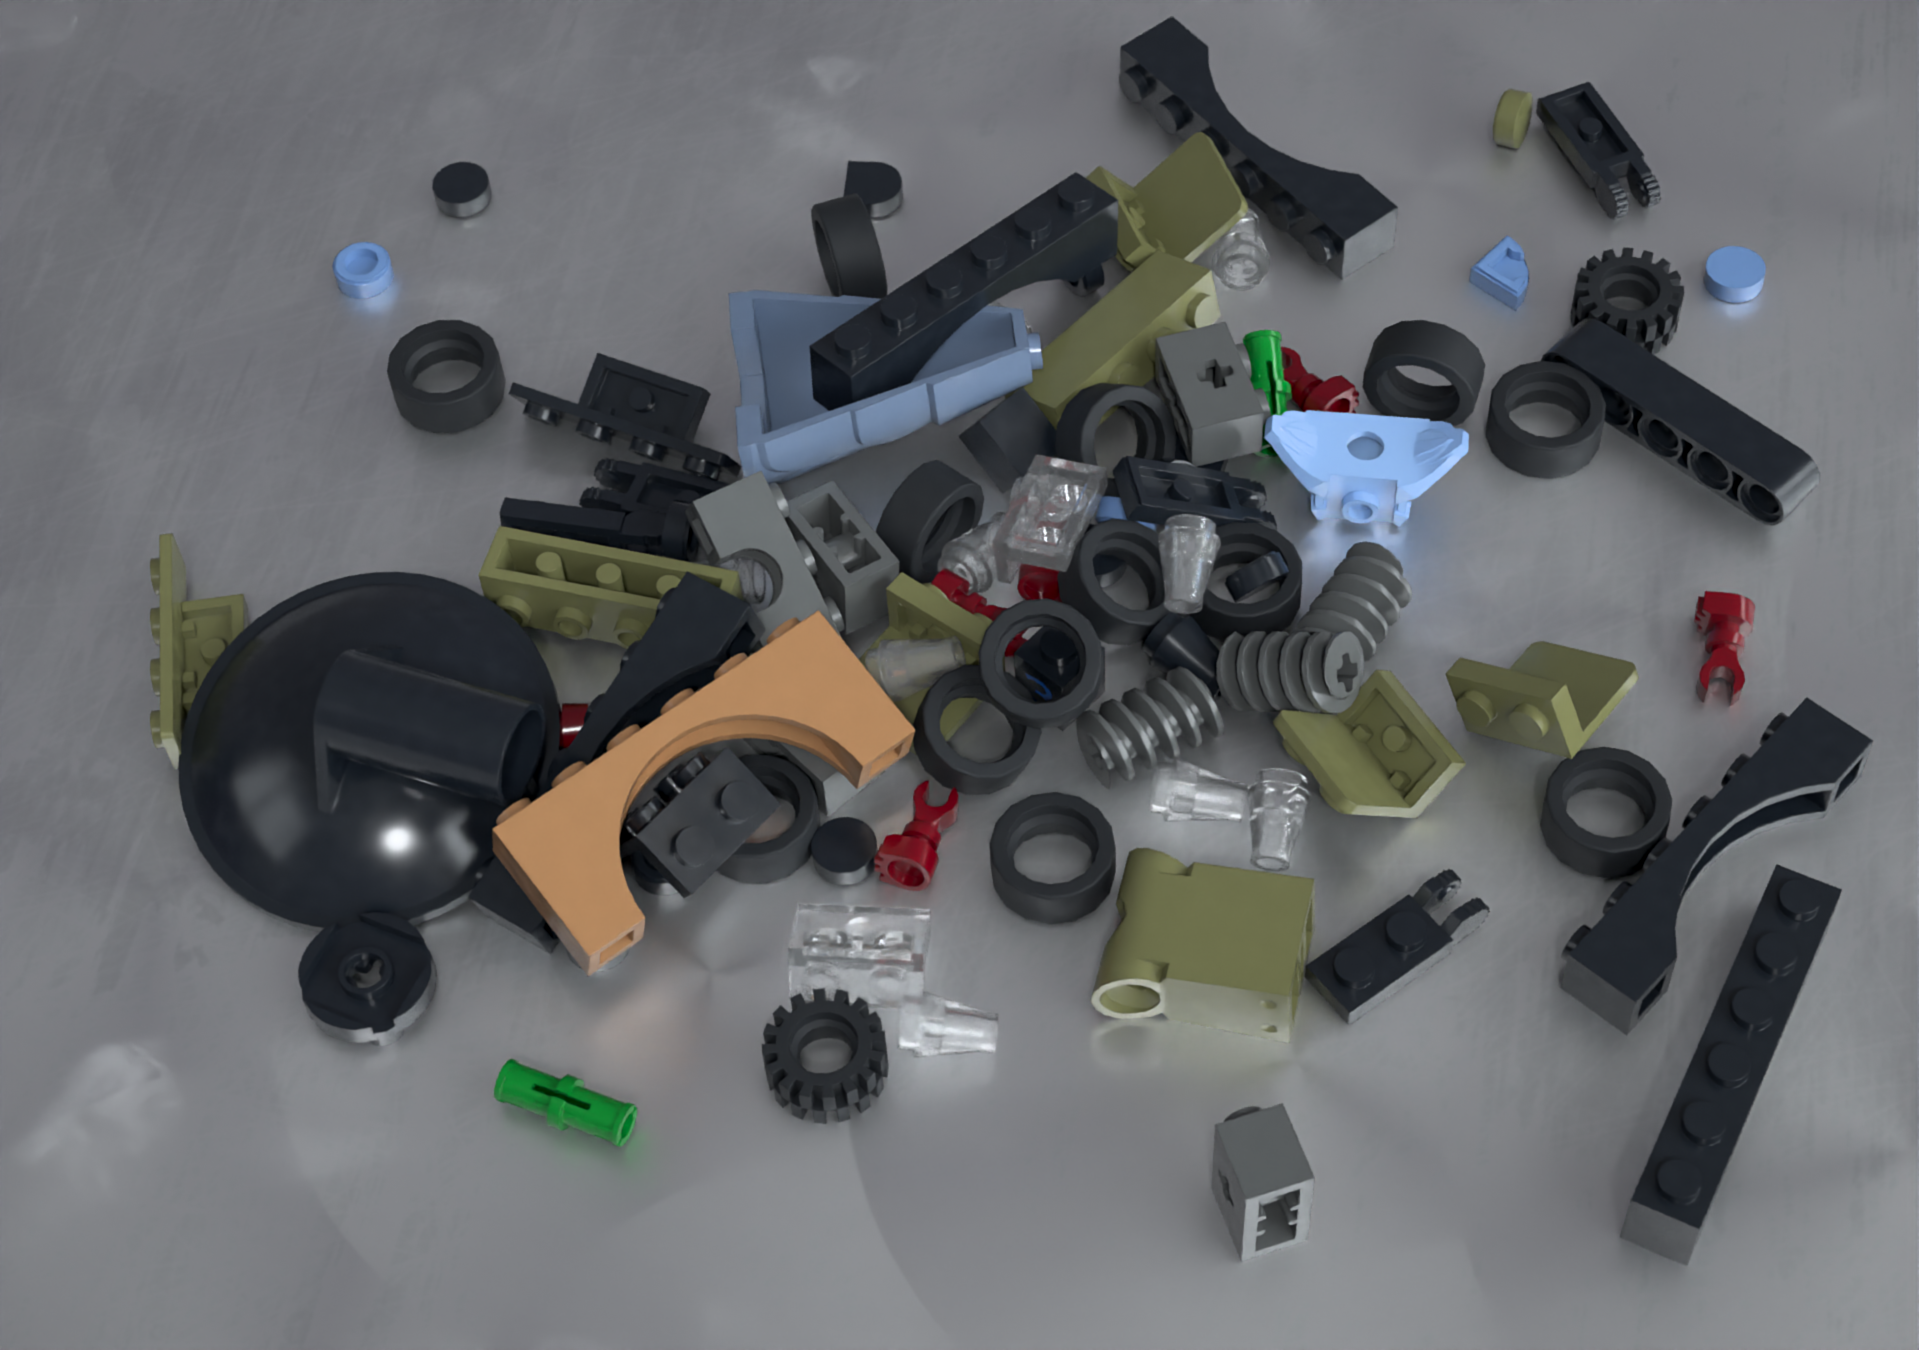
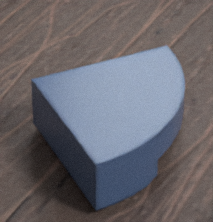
M1507 235L1471 268L1469 282L1516 311L1526 297L1529 284V270L1524 259L1523 249Z

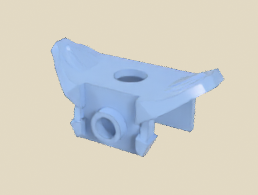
M1292 410L1285 411L1281 416L1272 415L1266 419L1264 438L1270 443L1301 484L1308 491L1314 493L1311 494V511L1317 520L1336 518L1347 519L1354 523H1368L1371 521L1389 522L1399 527L1409 518L1411 501L1409 500L1419 497L1468 453L1469 434L1464 429L1454 428L1451 423L1444 421L1306 410V412Z

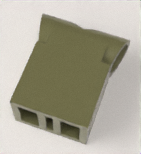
M1135 848L1129 851L1116 900V906L1122 921L1104 947L1091 997L1094 1009L1106 1016L1118 1019L1149 1018L1163 1013L1170 1020L1290 1043L1303 986L1305 968L1308 963L1315 930L1314 879L1196 862L1186 867L1177 859L1161 851L1150 848Z

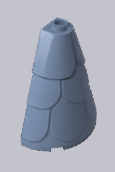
M762 290L728 293L730 329L740 376L741 406L735 407L739 457L744 478L762 471L768 484L772 482L782 484L872 446L882 445L905 437L931 422L940 426L1033 383L1032 370L1043 369L1039 332L1027 333L1023 309L986 306L963 323L936 350L911 383L828 411L813 399L809 346L880 299L848 295L833 297Z

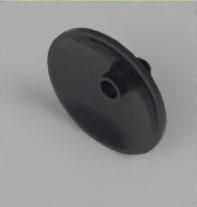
M372 572L324 582L284 600L252 622L221 653L198 689L186 718L181 738V755H179L178 762L179 790L189 830L207 862L233 892L256 909L287 924L321 932L338 922L340 928L349 923L359 922L361 920L358 914L370 912L392 914L405 919L412 925L423 923L445 914L469 900L468 896L474 889V879L479 868L488 858L496 856L493 852L492 829L497 826V818L509 806L521 799L529 798L530 801H533L548 779L549 766L556 754L563 749L562 712L557 690L546 663L522 627L499 606L465 586L442 578L405 572Z

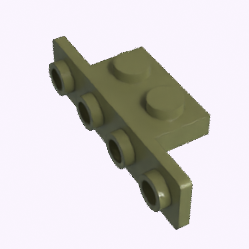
M173 533L159 535V558H152L150 560L152 586L155 594L160 595V607L151 608L150 610L152 636L155 644L160 645V658L151 659L150 661L152 687L157 697L160 696V710L151 711L150 728L156 749L165 748L174 770L178 769L179 755H181V738L186 718L195 695L221 653L249 626V608L243 594L187 601L186 566Z

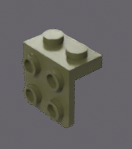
M1202 132L1193 134L1134 188L1100 165L1086 177V179L1118 199L1117 254L1114 256L1131 272L1157 250L1193 262L1238 223L1248 211V204L1212 139Z
M901 572L886 588L889 627L859 658V661L913 726L918 708L925 695L943 674L964 665H979L978 652L985 631L993 621L983 614H972L951 602L936 586L930 583L921 584ZM1004 654V657H1003V660H1002V661H1003V671H1005V654ZM958 698L953 700L943 710L940 719V730L946 742L982 704V700L977 698ZM912 740L909 751L916 755L914 751V743Z
M1544 641L1531 644L1510 669L1460 657L1445 674L1455 698L1457 710L1468 732L1570 759L1577 754L1639 678L1636 667L1632 662Z
M1376 669L1361 686L1359 694L1351 707L1342 713L1331 715L1282 710L1273 720L1274 726L1284 737L1282 744L1286 752L1298 763L1306 766L1321 785L1319 791L1326 803L1336 811L1346 815L1418 818L1466 765V762L1395 675L1387 670Z

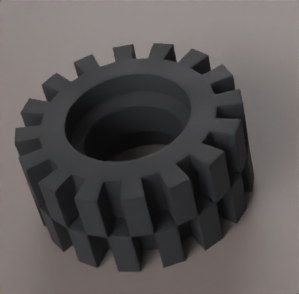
M1623 247L1621 257H1616L1613 249L1603 251L1601 261L1596 256L1591 257L1587 260L1586 269L1581 267L1577 275L1571 307L1572 327L1585 318H1594L1642 348H1646L1648 352L1654 355L1660 352L1661 343L1667 346L1672 341L1674 332L1677 330L1684 297V286H1680L1681 276L1677 270L1669 273L1671 263L1664 258L1656 264L1652 263L1654 253L1643 250L1641 258L1633 257V248ZM1630 297L1644 303L1647 308L1625 310L1613 306L1607 299Z
M825 988L813 989L814 1002L806 1004L802 994L799 993L790 998L791 1013L780 1005L773 1013L775 1026L766 1024L763 1032L765 1044H762V1056L770 1091L774 1090L775 1099L782 1108L790 1103L793 1116L803 1120L809 1109L813 1111L814 1123L826 1124L827 1111L836 1110L838 1122L850 1119L848 1106L854 1104L859 1112L862 1113L870 1107L869 1093L879 1097L884 1089L883 1077L888 1078L889 1069L885 1030L882 1031L881 1019L876 1011L869 1015L868 1003L859 996L851 1006L848 991L836 989L834 1001L826 1000ZM832 1038L844 1041L852 1050L848 1064L830 1073L810 1072L799 1061L803 1048L820 1039Z

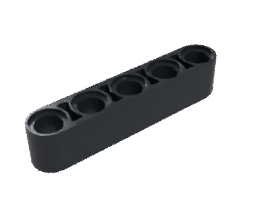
M1594 318L1581 320L1551 347L1541 359V361L1564 363L1587 375L1599 386L1605 400L1604 421L1763 524L1776 525L1781 523L1820 482L1818 466L1804 450L1601 321Z

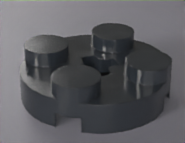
M370 912L358 914L361 920L359 922L349 923L342 928L336 922L317 934L302 955L298 968V977L302 989V1000L307 1012L321 1030L337 1039L348 1042H370L377 1046H386L398 1041L403 1035L405 1028L417 1021L427 1009L435 991L437 970L424 938L414 925L392 914ZM373 966L380 967L379 975L381 980L367 988H358L356 981L352 978L356 972L367 974Z

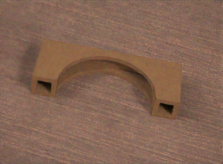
M819 610L801 622L796 617L785 621L769 635L766 646L749 657L745 653L733 656L715 672L714 681L696 693L692 688L679 692L662 707L660 717L642 729L638 724L627 727L608 743L606 747L608 752L588 765L584 761L570 765L553 780L551 784L553 789L533 802L529 798L515 802L497 818V826L492 829L493 852L587 976H590L643 939L645 916L637 906L628 888L622 870L619 840L624 822L636 797L645 785L670 762L689 751L718 741L742 738L767 739L796 746L820 757L837 769L858 789L909 753L915 729Z

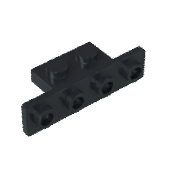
M597 353L578 404L517 383H512L509 395L525 405L523 415L543 424L556 427L559 418L578 424L575 432L586 438L609 445L612 436L631 442L628 450L639 456L662 463L665 454L685 460L682 466L684 470L713 480L717 479L719 472L738 478L742 466L728 455L692 443L711 395L703 387Z

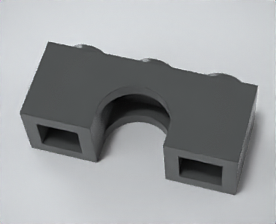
M759 471L694 500L684 513L710 566L716 567L732 559L745 558L760 564L771 578L773 585L771 602L766 609L756 613L765 628V632L753 648L752 654L767 645L766 641L769 635L782 623L795 617L801 622L818 610L841 637L839 632L845 629L842 615L830 596L822 598L812 575L817 573L814 557L803 539L795 541L785 521V518L790 516L787 501L775 482L768 484L762 471Z

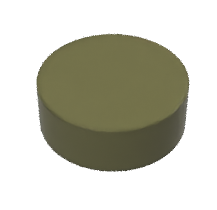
M1508 89L1501 96L1493 122V139L1497 145L1518 149L1522 145L1532 116L1533 97L1530 92Z

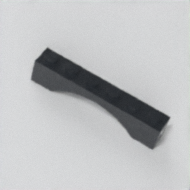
M1173 16L1120 47L1119 84L1125 96L1130 101L1143 106L1157 119L1160 126L1167 133L1175 134L1183 142L1187 141L1197 132H1202L1210 137L1244 198H1248L1260 208L1278 230L1286 231L1299 242L1316 263L1325 265L1343 280L1394 247L1398 207L1361 175L1329 170L1299 161L1271 148L1247 131L1228 111L1216 91L1209 68L1208 46Z
M1075 172L809 346L813 399L828 411L909 384L936 350L963 323L988 304L1013 290L1035 282L1057 279L1076 282L1117 254L1118 199L1078 172Z
M687 571L677 587L669 589L661 598L656 609V618L642 639L633 642L628 647L620 663V672L607 691L598 695L591 702L585 713L584 725L570 746L563 748L556 754L548 769V779L533 801L553 789L551 786L553 780L567 767L579 761H584L586 765L590 764L608 752L606 749L608 743L618 733L635 724H638L642 729L661 716L660 711L662 707L676 694L688 688H692L696 693L715 680V672L727 660L739 653H745L749 656L765 632V628L752 606ZM492 856L488 858L479 868L474 879V889L468 898L489 919L551 955L560 939L498 857Z
M1807 697L1790 716L1783 712L1779 713L1764 731L1759 743L1761 747L1750 758L1743 753L1732 763L1721 782L1723 788L1716 796L1710 799L1704 795L1693 805L1683 821L1682 828L1684 830L1673 842L1668 838H1663L1653 848L1643 865V871L1645 872L1633 885L1623 881L1612 892L1603 907L1602 913L1604 916L1592 929L1584 924L1572 935L1561 955L1567 961L1561 989L1627 1036L1668 991L1677 959L1675 930L1677 914L1683 899L1701 874L1728 850L1759 833L1794 822L1824 818L1861 777L1873 744L1872 739Z
M1776 864L1633 1193L1620 1238L1688 1266L1770 1063L1825 939L1842 889Z

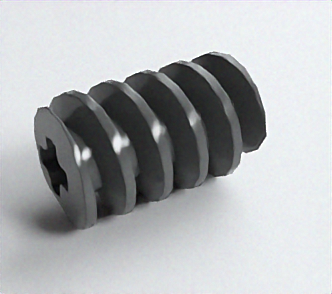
M1366 541L1355 543L1347 551L1346 558L1334 570V576L1324 584L1321 594L1311 603L1309 612L1297 623V629L1293 632H1308L1310 635L1315 632H1330L1332 635H1335L1337 632H1352L1358 638L1363 649L1364 662L1369 661L1376 653V644H1380L1387 637L1388 626H1392L1399 619L1400 608H1404L1412 600V589L1408 581L1403 577L1404 570L1400 561L1392 552L1378 543Z
M1235 631L1224 641L1217 660V683L1221 695L1229 706L1238 711L1258 710L1260 712H1276L1279 710L1281 712L1282 710L1311 713H1319L1321 711L1324 713H1342L1351 707L1357 698L1364 675L1363 649L1358 638L1352 632H1337L1335 635H1332L1330 632H1315L1312 635L1308 632H1293L1291 635L1287 632H1271L1268 635L1264 631H1251L1244 637Z
M1181 666L1168 671L1165 680L1159 677L1153 678L1145 683L1143 691L1137 688L1128 690L1123 693L1121 702L1115 699L1101 703L1099 713L1087 710L1076 721L1077 737L1083 756L1096 778L1108 789L1111 786L1109 770L1115 768L1125 781L1135 778L1132 759L1135 757L1148 770L1156 768L1157 758L1154 748L1157 746L1170 759L1179 757L1180 749L1177 737L1180 735L1192 748L1201 746L1200 725H1204L1215 738L1224 735L1222 717L1210 690L1201 679Z

